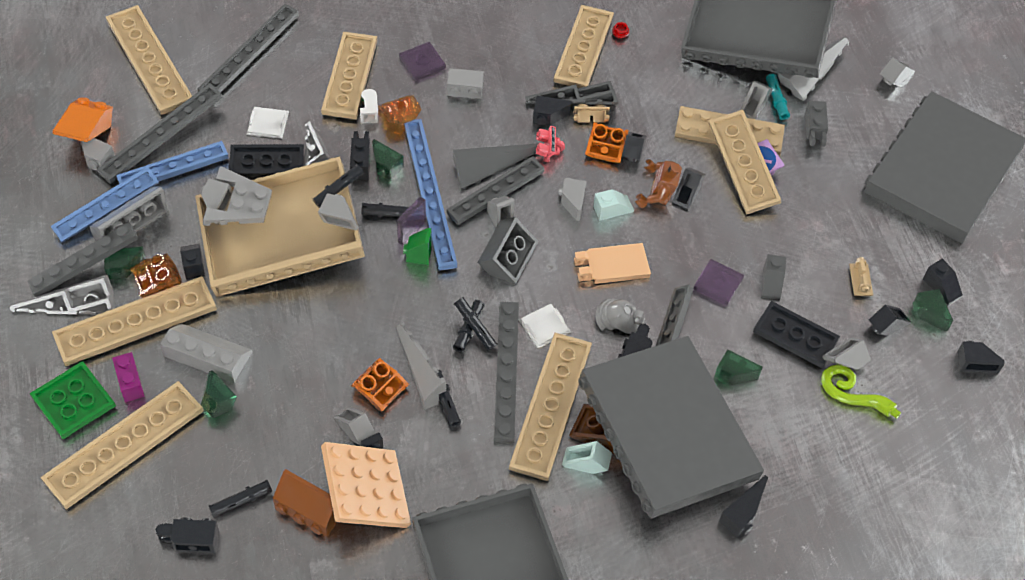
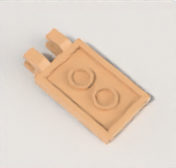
M643 243L591 248L587 251L575 252V266L589 264V267L578 269L579 273L577 276L579 281L594 279L595 284L644 279L651 276Z

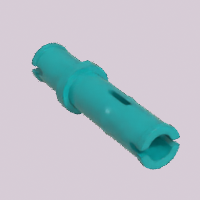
M769 74L766 77L768 86L773 89L771 92L774 101L773 106L777 109L779 119L787 120L790 117L787 100L783 97L777 76Z

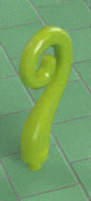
M835 364L823 371L821 376L822 386L833 399L849 405L872 407L887 417L892 415L897 419L901 415V412L896 409L897 404L887 397L876 394H849L836 388L832 383V377L836 374H842L848 379L847 381L838 380L836 382L838 388L849 390L855 386L856 375L850 368Z

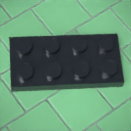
M240 144L230 146L229 170L245 178L266 177L275 173L303 167L304 144Z
M773 301L769 303L753 329L754 333L823 368L827 361L822 356L834 349L840 339L839 335Z

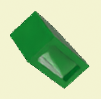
M426 228L410 235L408 243H404L403 248L406 262L429 265L432 251V228Z

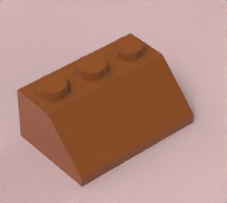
M285 469L273 496L275 509L283 515H290L298 524L303 525L304 523L309 526L314 533L318 535L323 534L327 537L337 523L334 518L330 494Z

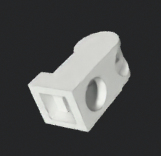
M366 89L361 94L363 108H360L361 124L379 123L377 93L373 89Z

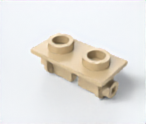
M579 104L573 110V113H577L574 114V121H577V123H590V116H592L593 123L609 122L608 113L610 107L602 104L595 105V107Z
M859 257L855 263H849L854 296H873L867 261L863 257Z

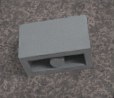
M449 68L447 96L482 99L484 71Z

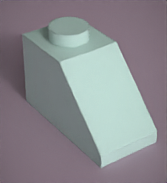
M613 189L595 193L593 207L599 221L634 212V208L625 194Z
M597 441L567 447L562 466L591 474L605 472L609 469L612 452Z

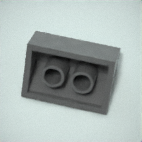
M516 217L501 220L477 263L489 275L516 284L539 241Z

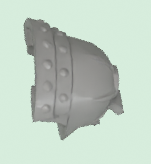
M607 299L602 301L597 307L595 316L601 331L605 328L608 330L619 329L628 334L636 332L638 326L645 321V318L642 317L644 312L636 310V307L625 299Z

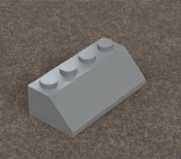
M151 187L143 191L136 198L126 202L122 207L112 211L103 219L96 221L90 226L93 238L97 241L128 222L133 226L135 232H138L167 213L168 207L163 188Z
M179 324L170 328L160 343L163 357L235 383L253 352L252 349L185 324Z

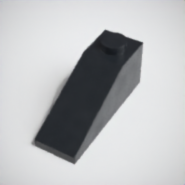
M766 475L721 514L719 521L737 538L742 533L746 535L753 528L752 523L768 480Z

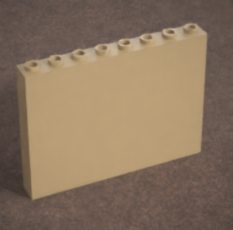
M340 157L330 158L318 163L252 180L272 190L264 223L239 224V222H228L227 225L210 223V226H204L203 218L207 207L201 194L195 196L210 285L216 297L365 257L359 229L356 231L324 223L318 214L320 208L312 200V198L325 189L326 185L330 186L345 174ZM347 186L338 194L345 198L357 223L349 187Z

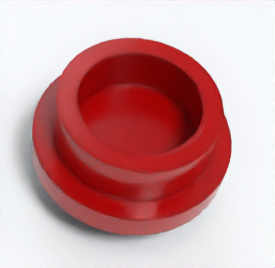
M624 22L616 23L612 29L613 35L618 38L627 37L629 35L628 25Z

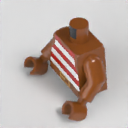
M651 159L645 161L648 166L644 168L649 173H654L655 171L656 173L650 195L647 198L641 193L636 196L638 200L635 203L641 208L646 207L648 203L666 205L678 186L682 167L674 161L657 162L655 164Z

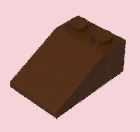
M583 404L569 434L570 438L583 443L597 441L614 454L613 446L606 439L605 430L602 424L598 423L593 407L589 404Z

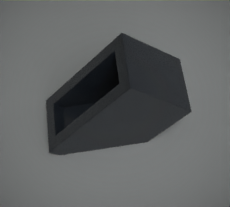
M537 96L533 111V123L550 126L564 119L571 113L572 101Z
M633 132L627 134L622 156L626 157L625 160L636 162V159H641L647 138L646 135Z
M690 167L686 168L672 203L689 209L702 186L706 174Z
M200 244L180 247L186 280L204 277L205 271Z
M943 258L928 267L923 280L947 305L952 304L963 296L956 272Z
M886 304L868 319L875 333L886 336L911 323L900 308Z
M963 341L957 351L960 371L999 373L1005 364L1004 359L983 342Z

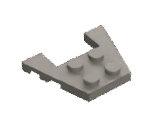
M220 167L216 180L228 183L231 187H234L227 211L207 208L203 218V225L210 226V223L227 225L228 222H239V224L264 223L272 190L224 167Z

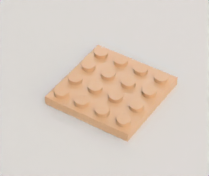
M324 442L321 445L335 522L407 528L411 525L395 450Z

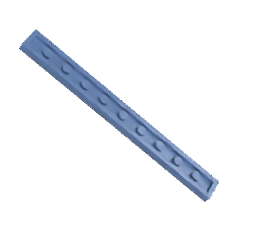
M422 119L404 121L405 133L428 228H432V245L438 270L457 268V260Z

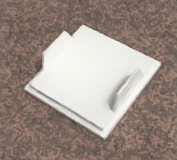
M254 107L247 135L282 139L289 111Z
M552 304L518 319L538 349L551 343L554 332L562 335L571 333L564 322V318Z

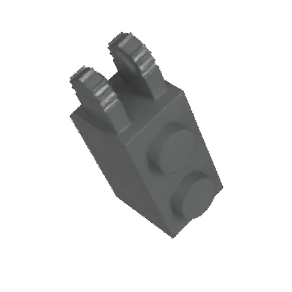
M808 101L805 111L806 139H809L810 146H814L816 140H820L821 147L826 146L828 118L827 103L824 101Z

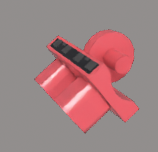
M550 126L548 130H538L536 140L542 141L544 144L539 143L537 145L536 154L543 156L544 162L549 163L551 156L559 155L565 149V143L560 141V138H556V127Z

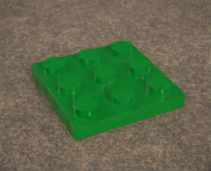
M83 361L29 393L62 440L116 407L115 402Z

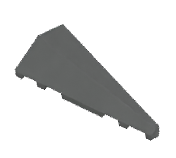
M611 81L578 89L575 84L525 96L526 103H535L537 96L569 100L572 101V104L619 105Z
M539 143L453 150V160L461 191L473 183H480L481 179L488 176L492 177L515 166L516 162L529 159V156L536 153Z

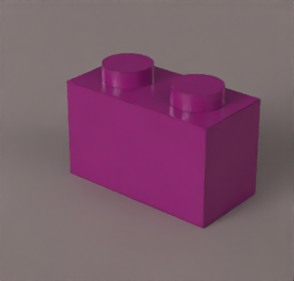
M132 352L112 357L125 403L145 397Z

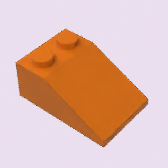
M78 98L69 105L53 129L52 134L88 142L111 127L113 106H108L104 102H92L88 98Z

